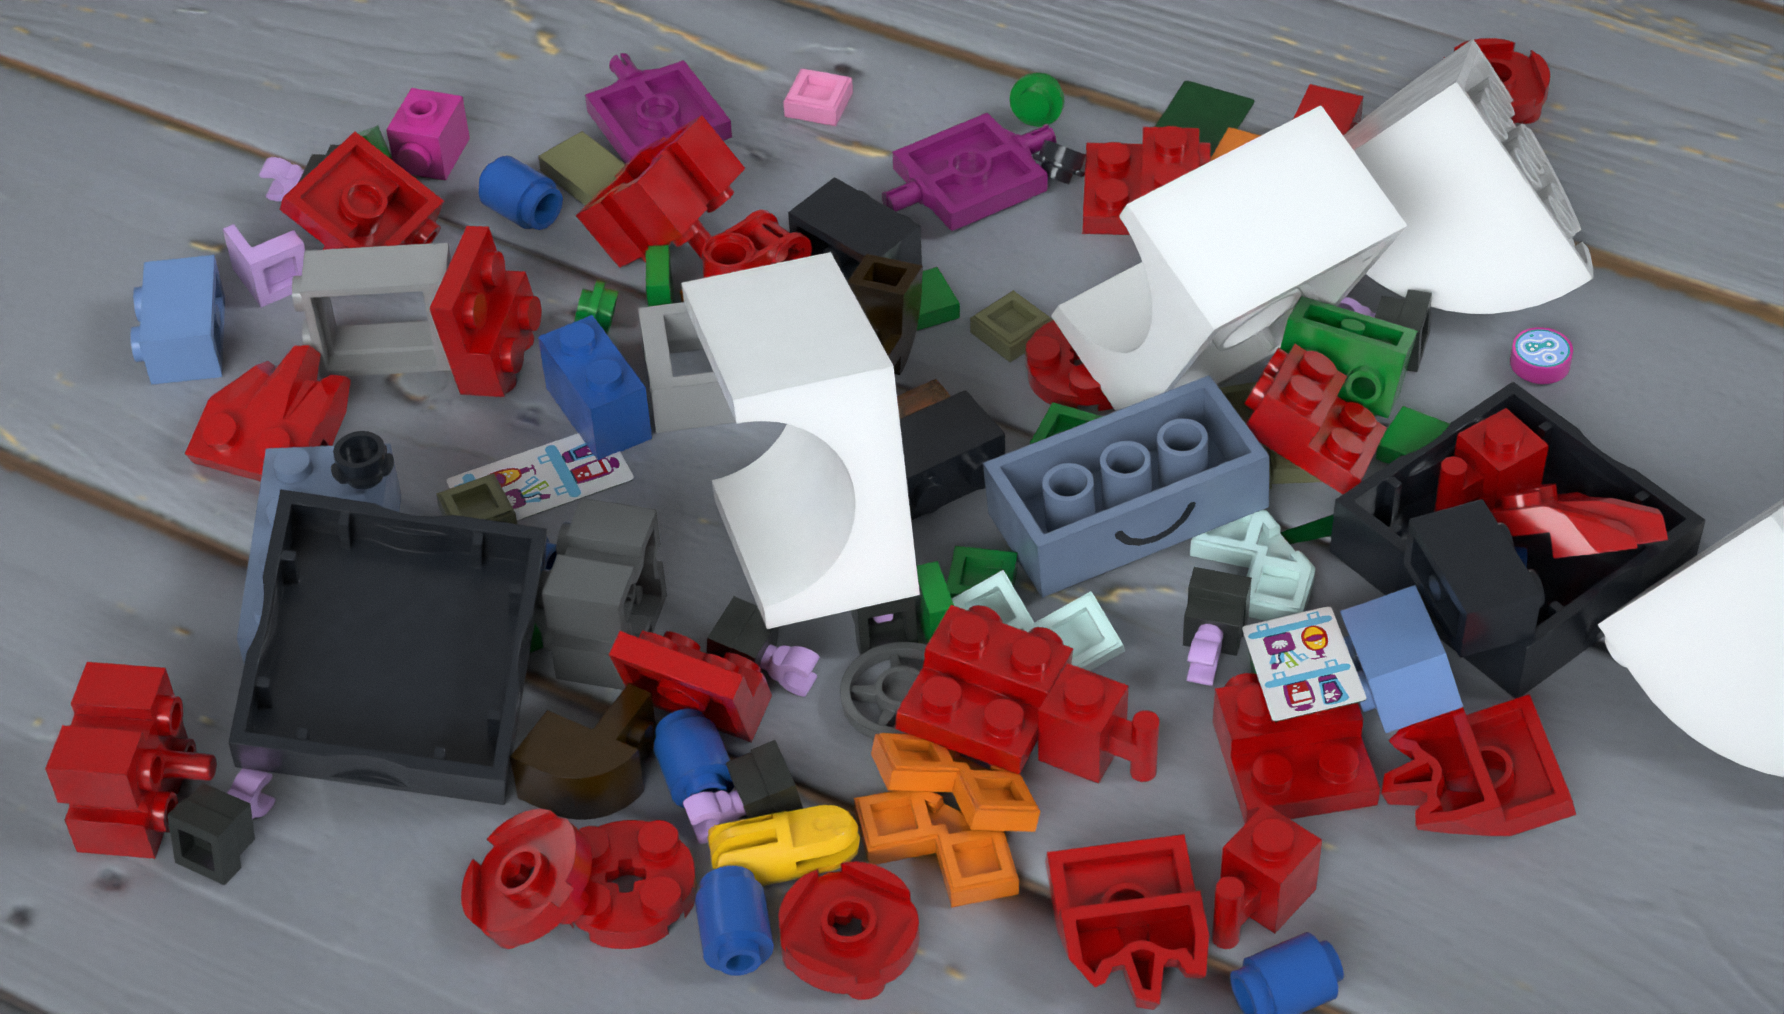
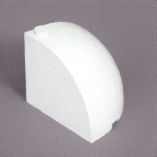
M1474 39L1413 80L1361 120L1343 137L1407 225L1366 274L1380 285L1405 298L1408 289L1432 293L1431 307L1468 314H1495L1518 311L1559 298L1593 279V265L1587 246L1583 242L1575 246L1572 237L1582 229L1555 171L1532 130L1523 123L1517 127L1511 119L1515 115L1511 102L1514 100Z
M1783 498L1675 569L1598 624L1605 635L1606 647L1614 660L1621 666L1629 669L1652 702L1673 723L1693 739L1717 754L1740 765L1784 777Z

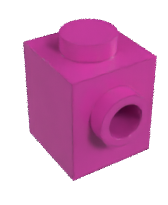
M411 88L386 129L390 152L394 162L411 175L446 181L470 139L463 96Z

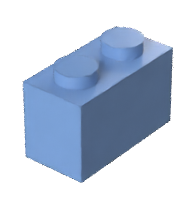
M207 255L144 262L142 286L134 287L133 289L135 314L140 322V326L131 327L130 332L134 360L136 362H145L151 385L222 377L225 294L215 256Z
M1416 585L1340 611L1348 636L1343 638L1367 697L1365 701L1359 702L1363 713L1376 708L1385 733L1463 707L1446 652Z

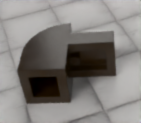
M866 254L847 283L892 362L894 374L901 375L910 355L917 330L921 306L923 265Z
M629 683L593 729L547 710L510 756L518 799L540 809L551 810L557 816L577 820L605 817L632 804L644 792L640 761L650 755L656 738L655 729L657 724L655 722L652 693Z

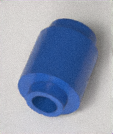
M502 156L489 163L483 169L479 178L478 192L481 203L524 229L535 228L543 230L557 219L561 211L563 197L556 188L554 181L512 156Z
M681 709L665 716L658 723L655 729L656 738L653 750L671 797L676 805L684 808L683 801L697 793H715L721 790L730 793L733 790L734 784L726 765L730 758L719 731L712 720L706 718L699 710Z
M724 866L708 872L701 879L700 890L695 896V907L704 961L711 968L728 975L739 976L751 973L771 956L774 949L764 888L755 880V876L750 870L741 866Z
M1309 932L1244 958L1243 967L1232 971L1230 974L1232 990L1243 1014H1302L1335 1000L1338 997L1337 982L1344 978L1341 961L1333 946L1327 940L1319 942Z

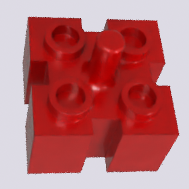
M703 115L676 129L667 139L662 137L639 150L615 175L616 178L608 186L602 188L579 211L576 217L619 268L638 258H641L646 263V250H648V246L670 245L671 241L676 247L688 242L702 259L704 242L712 236L705 229L699 218L705 211L707 213L715 211L732 197L735 191L731 188L730 184L746 168Z
M87 662L70 703L74 717L70 726H61L45 767L57 802L69 804L64 820L76 852L155 859L164 833H170L167 815L178 805L176 794L179 793L183 779L211 781L216 774V757L213 754L197 753L194 739L188 738L183 723V702L179 696L174 695L166 668Z

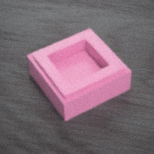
M800 69L783 102L784 117L836 126L853 93L852 78Z

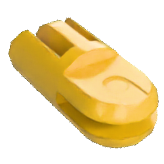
M819 805L717 824L708 830L707 837L709 849L711 850L710 858L713 869L724 866L747 868L754 874L755 880L762 886L797 880L816 869L819 870V874L838 870L841 868L840 863L850 862L857 855L860 842L858 825L850 812L833 805Z

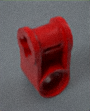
M759 209L752 212L741 222L722 233L710 237L704 242L702 247L703 278L809 257L812 251L811 242L801 233H789L779 226L777 218L771 212Z

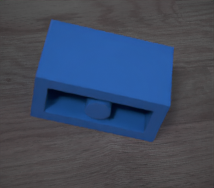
M593 315L538 336L546 389L597 460L652 439L646 387Z

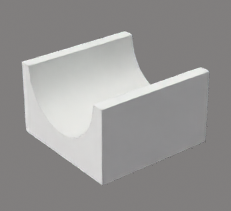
M1319 106L1128 203L1119 217L1130 233L1142 262L1058 305L1051 317L1092 377L1101 385L1102 392L1115 411L1208 375L1219 386L1273 356L1277 348L1281 347L1288 317L1301 296L1338 306L1407 225L1322 106Z
M831 252L681 283L686 310L736 424L754 421L787 424L776 442L756 461L733 474L712 480L715 503L766 628L771 629L920 595L894 367Z

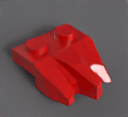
M310 345L293 346L277 368L269 361L257 364L209 398L185 451V455L194 464L261 482L266 449L333 445L347 411L351 379L347 376L329 375L317 381L321 353Z
M1542 484L1519 488L1517 493L1502 495V505L1490 510L1497 522H1503L1508 527L1512 536L1550 532L1554 558L1638 548L1637 544L1668 540L1664 518L1659 509L1615 498L1589 497L1578 492L1557 495L1556 484Z
M1530 694L1467 715L1462 707L1400 728L1388 740L1395 749L1412 759V761L1384 774L1381 794L1388 805L1420 806L1415 810V825L1418 830L1464 835L1513 836L1576 815L1573 799Z
M1185 834L1046 853L1045 864L1058 935L1069 960L1094 988L1106 983L1111 972L1122 970L1135 1006L1155 1010L1161 1002L1163 967L1178 968L1185 978L1204 979L1206 977L1209 931L1201 890H1195Z

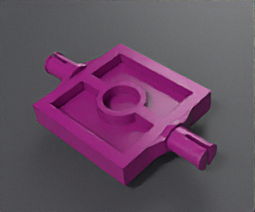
M620 53L621 60L618 55H615L609 62L610 70L619 80L608 87L585 94L587 112L625 164L639 150L662 137L667 139L676 129L703 115L723 141L732 138L731 120L684 60L659 69L642 71L635 66L629 55Z
M984 113L892 152L893 169L906 184L889 191H884L881 196L883 205L898 212L917 203L929 207L951 232L1046 192L1048 173L1032 158V155L1040 152L1044 139L1056 143L1055 133L1051 127L1049 128L1048 124H1044L1042 127L1023 135L1015 134L1002 128L988 113Z

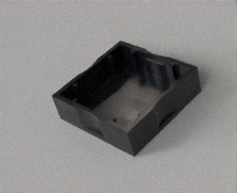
M1511 382L1451 422L1448 428L1431 443L1412 453L1400 456L1335 500L1330 552L1384 595L1416 585L1403 563L1410 518L1434 512L1441 463L1447 457H1454L1458 433L1505 408L1549 445L1541 485L1556 484L1557 495L1578 492L1589 497L1615 498L1659 509L1664 518L1668 540L1637 544L1638 548L1554 558L1550 532L1512 536L1514 546L1527 548V569H1533L1538 574L1544 590V605L1539 608L1534 637L1463 658L1516 699L1525 695L1603 638L1605 635L1598 626L1600 622L1695 557L1698 553L1705 519L1636 469L1628 467L1602 452L1583 435L1579 428L1515 382ZM1417 587L1439 639L1456 651Z
M280 489L262 577L264 585L262 615L258 630L247 650L228 742L234 766L237 768L504 805L511 768L510 756L514 750L537 613L540 576L544 571L546 559L547 529L458 515L430 517L410 515L387 509L376 503Z

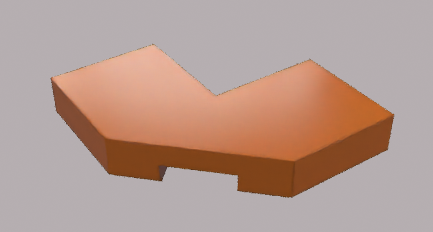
M875 734L871 756L887 790L952 792L971 830L1036 831L1041 811L1021 774L1018 775L994 765L987 769L960 756L961 753L910 734Z
M888 791L854 798L855 816L868 863L877 865L936 853L951 908L1019 894V878L1004 831L971 830L963 813L945 804L944 797L935 792Z

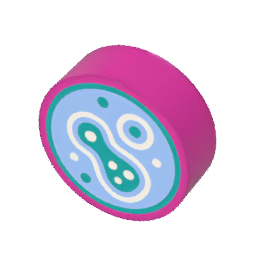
M1543 327L1526 329L1520 332L1513 340L1510 365L1520 378L1535 384L1555 383L1562 380L1570 371L1573 346L1565 335L1556 330Z

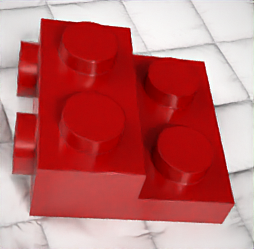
M1176 126L1143 127L1142 144L1086 142L1082 234L1130 235L1119 217L1128 203L1210 162V143L1199 142V128H1179Z
M354 131L283 197L279 210L323 243V250L431 244L441 229V226L436 221L444 200Z
M466 226L429 310L460 395L505 397L517 384L515 373H519L522 369L524 352L534 343L533 331H537L541 322V302L537 296L533 295L526 271L505 270L504 256L500 251H497L489 226Z
M1296 344L1293 345L1289 353L1278 347L1244 402L1246 406L1253 410L1246 425L1260 443L1339 493L1345 494L1362 481L1387 427L1377 422L1375 416L1364 406L1354 402L1347 403L1337 396L1347 376L1339 372L1329 358L1316 351H1306Z
M950 605L925 647L923 668L897 710L895 729L1019 775L1038 741V710L1066 664L1072 663L1074 648L1064 645L1060 636L1048 628L1035 627L1027 632L1004 624L1001 617L994 610L986 606L975 605L965 610Z
M642 630L639 637L619 631L609 652V657L625 687L630 683L651 692L653 707L669 713L681 709L699 710L706 718L715 723L718 731L752 743L772 697L765 676L760 673L761 668L756 663L733 653H725L723 658L700 651V645L694 640L672 631H666L661 636Z
M1239 674L1228 680L1224 687L1215 688L1212 723L1245 824L1264 804H1267L1289 819L1378 805L1380 786L1361 736L1364 719L1358 703L1275 722L1271 718L1257 674Z

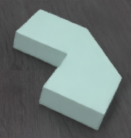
M1260 510L1192 538L1190 556L1249 568L1246 576L1252 577L1249 617L1267 621L1306 611L1314 584L1316 568L1302 551H1295L1280 534V525L1267 510Z
M1004 570L952 598L954 606L965 610L975 605L986 606L994 610L1001 617L1004 624L1027 632L1035 627H1044L1054 631L1060 636L1064 645L1074 648L1071 664L1088 671L1125 652L1123 643L1092 591L1035 623Z

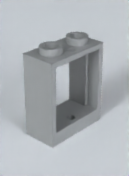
M448 243L304 251L302 275L293 276L292 298L295 311H304L306 316L302 324L303 345H310L321 353L318 369L320 378H326L329 375L363 376L451 370L429 310L451 262ZM423 291L428 321L336 325L330 297Z
M684 302L638 308L656 433L736 423L714 372L673 377L670 353L704 349Z

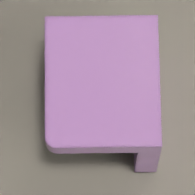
M234 224L223 228L232 269L260 307L292 295L293 276L302 275L305 251L304 243L294 230L251 248Z

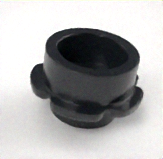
M1044 139L1039 155L1033 154V159L1042 162L1040 166L1048 173V177L1070 184L1073 174L1079 177L1085 176V172L1081 171L1086 155Z
M356 431L349 433L338 440L334 446L335 463L331 465V473L333 478L340 484L348 483L355 489H369L378 485L383 477L388 476L393 470V455L387 453V447L382 438L373 432Z

